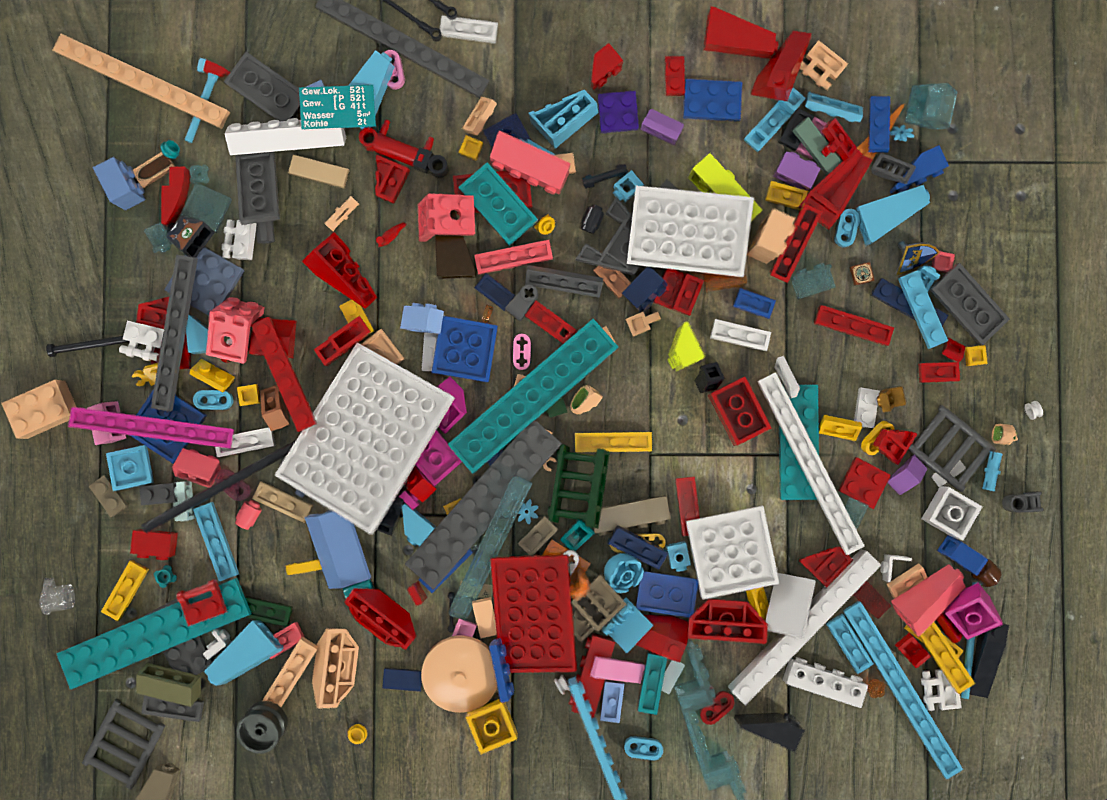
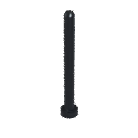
M123 336L59 346L47 344L46 351L49 357H56L57 353L122 344L130 341L124 340Z

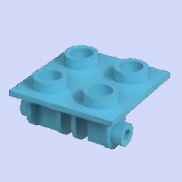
M625 598L623 601L626 605L602 627V632L606 635L609 634L628 653L652 628L653 624Z

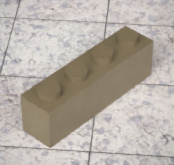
M657 496L602 507L599 529L593 528V530L599 536L610 534V530H615L617 525L629 530L631 526H636L637 529L648 527L647 523L655 522V525L667 523L666 520L671 519L667 496Z

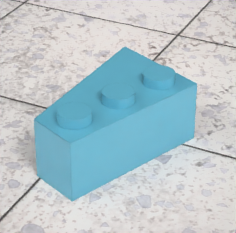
M585 90L563 98L558 103L546 105V108L536 112L532 111L528 114L531 123L556 149L598 113L597 102Z

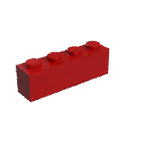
M805 202L803 203L793 223L795 228L791 236H788L785 240L787 246L784 252L776 258L770 270L771 276L786 283L789 282L823 213L821 209Z
M593 632L591 637L586 639V656L582 655L579 664L582 670L580 675H576L577 682H582L585 693L582 694L584 700H589L592 707L590 712L592 718L595 716L605 679L594 678L590 675L595 656L611 658L615 645L613 638ZM571 693L569 699V705H571V712L580 714L573 694Z

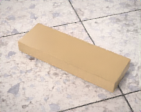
M293 155L288 173L345 188L349 170Z
M260 481L252 498L303 523H306L305 517L310 514L314 506L263 481Z

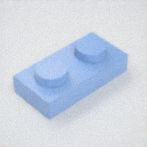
M605 680L600 721L620 723L624 682Z

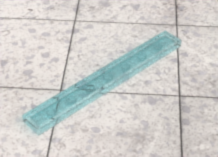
M513 475L448 611L450 616L467 620L473 608L472 601L477 600L491 571V558L498 556L532 485L530 481Z

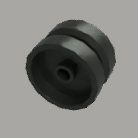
M271 701L254 703L238 723L236 731L240 744L253 753L263 754L271 751L277 745L288 726L284 710L278 704Z

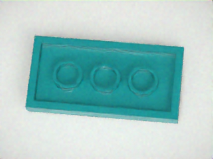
M488 162L458 187L464 195L474 196V207L509 246L538 221L535 215Z

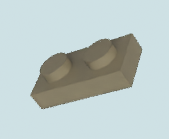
M108 475L102 476L89 486L110 517L116 516L129 506L119 491H113L111 479Z
M544 516L518 544L530 556H533L556 533L558 528Z

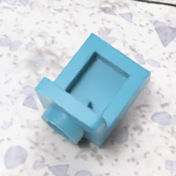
M927 265L917 270L928 292L933 282L939 279L940 275L936 273V269Z

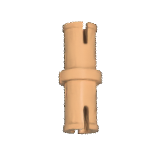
M350 196L340 208L337 207L335 209L336 212L324 224L334 231L344 219L347 220L349 218L348 215L359 203Z

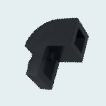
M396 495L377 526V531L390 536L393 535L402 514V506L405 504L404 499Z

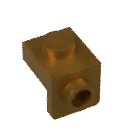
M902 386L883 389L879 393L877 402L878 406L882 407L883 412L891 411L894 407L906 405Z

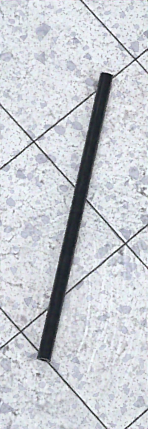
M296 440L141 525L145 533L152 531L286 457Z

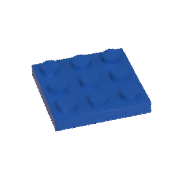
M443 316L441 332L437 334L431 373L489 382L498 326Z
M154 389L136 415L199 425L207 417L206 414L176 394L173 411L151 408ZM130 435L172 464L175 463L181 450L189 444L186 442Z

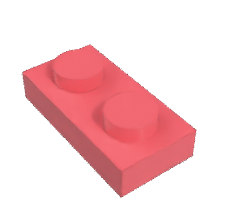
M294 622L273 635L284 646V649L270 657V659H274L296 646L302 636L305 638L298 622Z

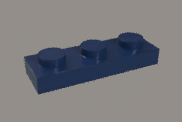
M618 525L608 540L609 545L657 569L661 567L668 555L667 550Z

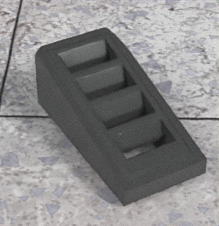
M880 153L871 171L873 175L907 184L916 166ZM891 166H894L891 172L888 171ZM897 168H901L898 174H895ZM904 170H908L905 177H902L901 175L904 172Z

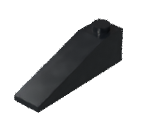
M1003 623L978 635L971 674L975 684L970 687L969 695L988 698L1006 646L1009 630L1008 624Z

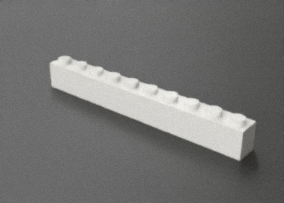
M860 549L852 557L853 561L827 588L824 586L812 599L804 639L779 633L728 685L731 692L744 705L773 678L881 566L868 551Z

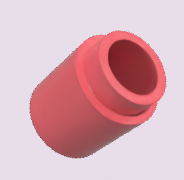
M254 500L244 501L235 517L237 519L235 524L249 530L262 511L260 504Z

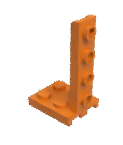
M551 539L542 555H562L569 549ZM572 554L569 556V564L570 562H575L573 559L574 555ZM580 556L579 562L570 576V594L576 599L580 595L584 596L589 589L586 571L591 563Z

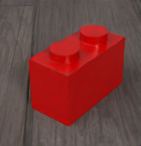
M143 529L133 530L130 554H137V558L156 556L157 560H168V557L175 556L178 533L157 530L145 533Z

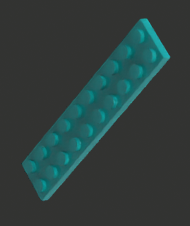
M593 318L447 445L471 473L474 474L528 425L540 417L619 348L618 345Z
M238 578L219 585L227 609L226 613L188 626L181 604L178 602L56 653L70 690L252 614ZM209 591L188 600L190 604H193L213 595Z

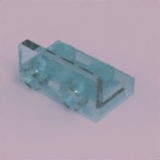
M825 263L813 266V270L807 271L805 268L795 272L796 275L791 280L798 300L836 287L830 271L832 268L831 264L825 266Z

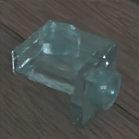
M161 222L144 229L145 234L154 247L152 249L154 253L158 251L164 253L171 249L172 242L166 238L169 232Z

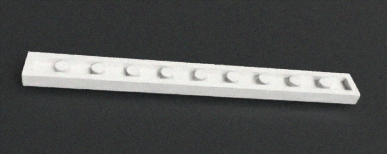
M776 372L757 381L844 553L849 555L864 547Z

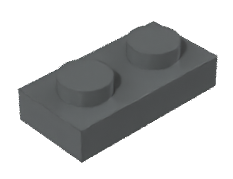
M176 483L140 486L141 505L178 502V498L175 497L174 493Z

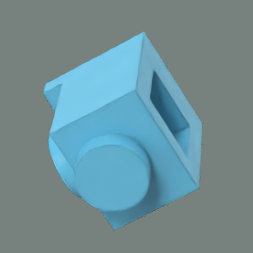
M631 170L614 184L613 189L615 191L613 194L620 201L623 199L624 202H627L635 195L636 186H644V184ZM627 186L630 188V191L625 192L623 188Z
M681 541L665 545L668 551L670 568L675 569L676 572L687 570V566L691 564L686 542ZM678 554L683 556L681 561L676 560Z

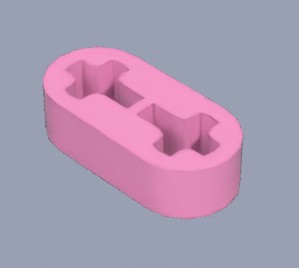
M518 334L513 342V363L518 370H526L531 362V341L526 334ZM522 337L525 341H528L524 345V351H520V344H517V341H520ZM520 353H524V360H527L524 367H520V364L516 363L517 360H520Z

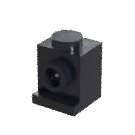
M718 362L701 365L699 367V374L694 380L699 392L704 393L717 390L725 379Z

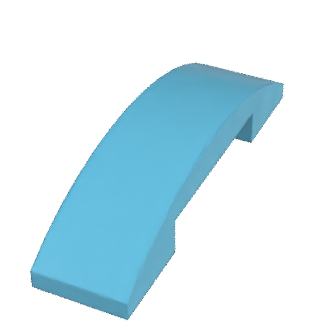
M792 88L788 102L779 100L744 138V141L755 151L759 152L806 98L795 88Z

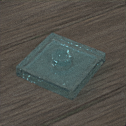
M195 183L180 217L185 216L204 221L217 233L232 199Z

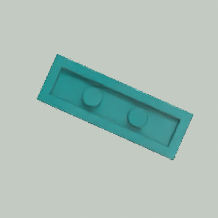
M648 652L637 710L638 712L657 715L667 658L655 653Z

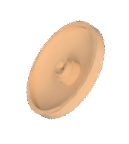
M463 635L445 638L435 644L425 657L421 673L424 690L436 705L447 711L464 713L478 709L492 698L498 687L490 648L476 638Z

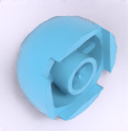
M619 553L610 558L606 563L604 576L606 582L615 592L626 593L632 585L636 587L643 577L644 569L637 558L627 553Z

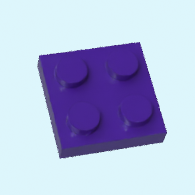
M636 91L598 94L601 133L639 129Z

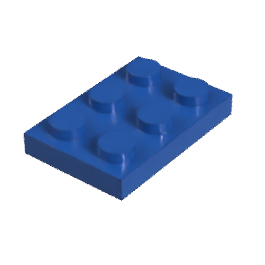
M686 79L683 119L740 121L742 82Z
M644 571L638 586L636 608L642 611L690 617L695 609L698 579Z

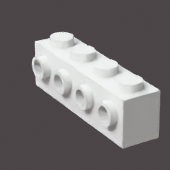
M796 657V659L791 658L788 661L783 681L788 685L862 708L868 685L863 682L861 677L851 675L850 678L844 676V672L833 669V671L826 670V666L814 663L813 666L807 664V660Z

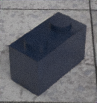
M647 266L622 294L642 312L652 306V301L657 296L660 297L666 291L668 285L650 266Z

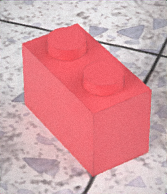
M183 448L172 469L175 477L209 488L214 484L221 471L220 461L214 456H205L196 450Z

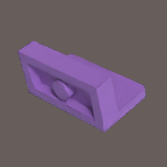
M650 109L640 130L675 145L684 124Z

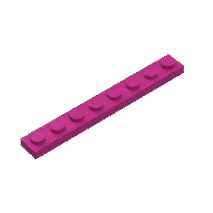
M76 407L71 408L68 427L230 449L234 435V429Z

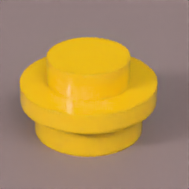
M354 724L348 730V739L354 744H361L367 738V729L361 724Z

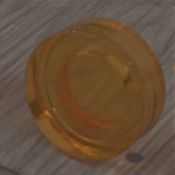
M486 304L480 322L488 324L493 306Z

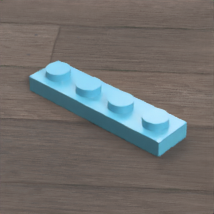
M918 270L898 278L927 348L930 349L947 342L946 334Z
M210 502L194 508L196 520L219 582L238 575L239 572L214 503Z

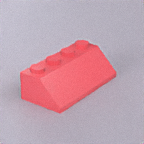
M501 131L497 134L490 155V163L495 169L501 171L504 169L510 172L511 176L518 179L522 177L530 185L536 187L539 185L550 194H560L569 175L571 163Z

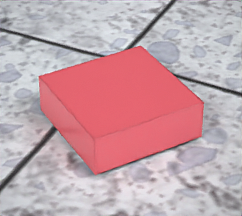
M939 251L940 253L932 259L931 267L938 272L947 273L953 267L955 254Z

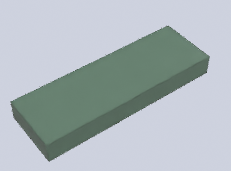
M809 117L805 118L792 130L825 175L831 173L842 162L835 152H831L827 157L823 155L821 150L828 145V142Z

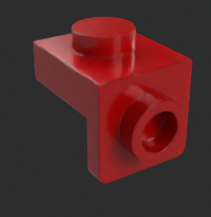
M910 632L895 644L915 668L924 664L931 657Z

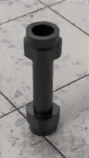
M626 164L616 165L614 170L591 176V174L586 175L582 178L585 189H590L596 183L617 176L620 179L628 173Z

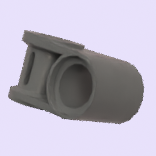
M530 284L523 286L505 308L508 313L519 321L525 317V314L538 299V291L535 286ZM533 290L534 297L529 296L526 298L525 292Z
M1042 491L1006 495L1002 500V506L1009 512L1044 511L1040 500ZM1014 500H1016V502H1017L1015 508L1013 507V501H1014Z

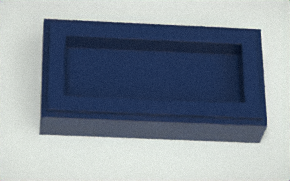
M487 273L484 274L474 287L504 312L509 302L516 296Z
M384 668L382 688L421 692L422 671Z

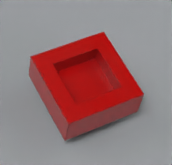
M948 338V341L944 343L942 354L959 363L964 357L966 346Z

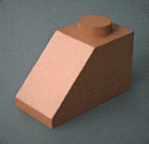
M275 385L261 390V413L270 430L274 431L290 425L288 410L278 386Z

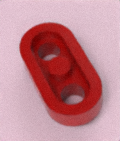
M720 691L700 709L699 714L702 721L708 725L717 723L734 707L735 701L733 696L727 691ZM727 698L726 703H721V699ZM708 710H711L712 715L707 716L706 712Z

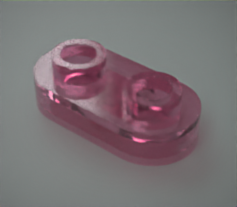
M229 469L219 470L214 479L215 484L224 480L225 475L229 477L235 473ZM242 480L224 490V492L233 500L242 501L249 497L250 487ZM240 487L244 490L242 495L238 493Z

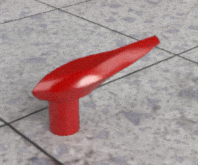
M405 222L387 230L381 237H377L378 247L392 242L407 224Z

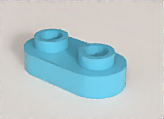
M854 209L844 210L838 218L834 240L840 247H848L855 241L859 214ZM845 217L850 218V223L845 221ZM841 235L846 236V241L841 239Z
M200 390L193 397L194 405L198 409L226 410L232 406L234 401L230 392H221L219 390ZM207 397V403L204 404L202 399ZM223 397L227 399L225 404L221 402Z
M631 736L624 743L626 754L632 758L658 760L663 754L662 744L657 739ZM636 743L637 747L632 749L630 745ZM656 746L655 751H650L649 748Z

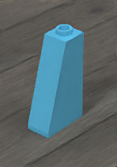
M376 50L348 85H373L375 116L395 68L391 63L392 58L386 53L382 52L380 54Z
M924 185L858 206L855 209L859 214L858 226L865 246L875 242L930 203V195Z
M252 620L204 672L208 676L209 682L213 685H224L284 649V646L279 643V640L273 636L274 634L262 621Z

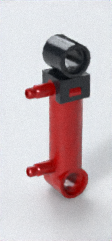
M387 119L384 120L379 133L369 127L362 129L359 133V141L367 151L380 153L410 165L415 170L425 174L430 170L431 174L436 178H443L448 174L449 167L446 159L441 155H433L431 152L434 142L433 137L428 138L424 148L420 147L418 149L386 136L390 121ZM367 137H374V140L371 143L365 142ZM442 163L443 168L441 170H435V164Z

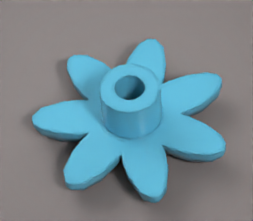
M902 125L900 128L893 126L892 129L894 131H890V135H895L894 140L906 142L907 137L914 138V134L911 133L913 129H906L905 125Z
M531 499L527 501L526 505L519 501L521 509L514 510L515 513L521 514L518 518L519 522L525 518L527 524H530L531 517L538 518V515L534 513L538 506H531Z

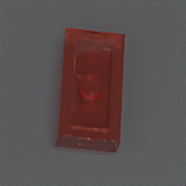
M867 580L853 594L876 619H879L891 607Z

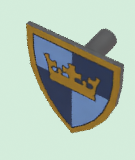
M905 241L899 242L898 247L903 253L895 274H904L923 266L939 254V250L929 243L907 245Z

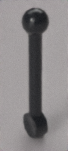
M449 592L447 596L449 598L450 625L447 629L449 632H454L453 599L455 594L454 592Z

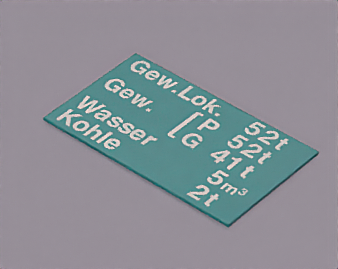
M373 85L299 87L301 130L376 127Z

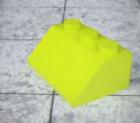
M688 321L677 329L668 354V363L672 369L675 368L676 372L705 358Z

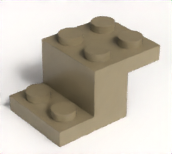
M598 575L589 584V589L584 596L580 595L578 599L572 596L571 603L575 637L582 642L594 630L599 631L626 605L601 575Z

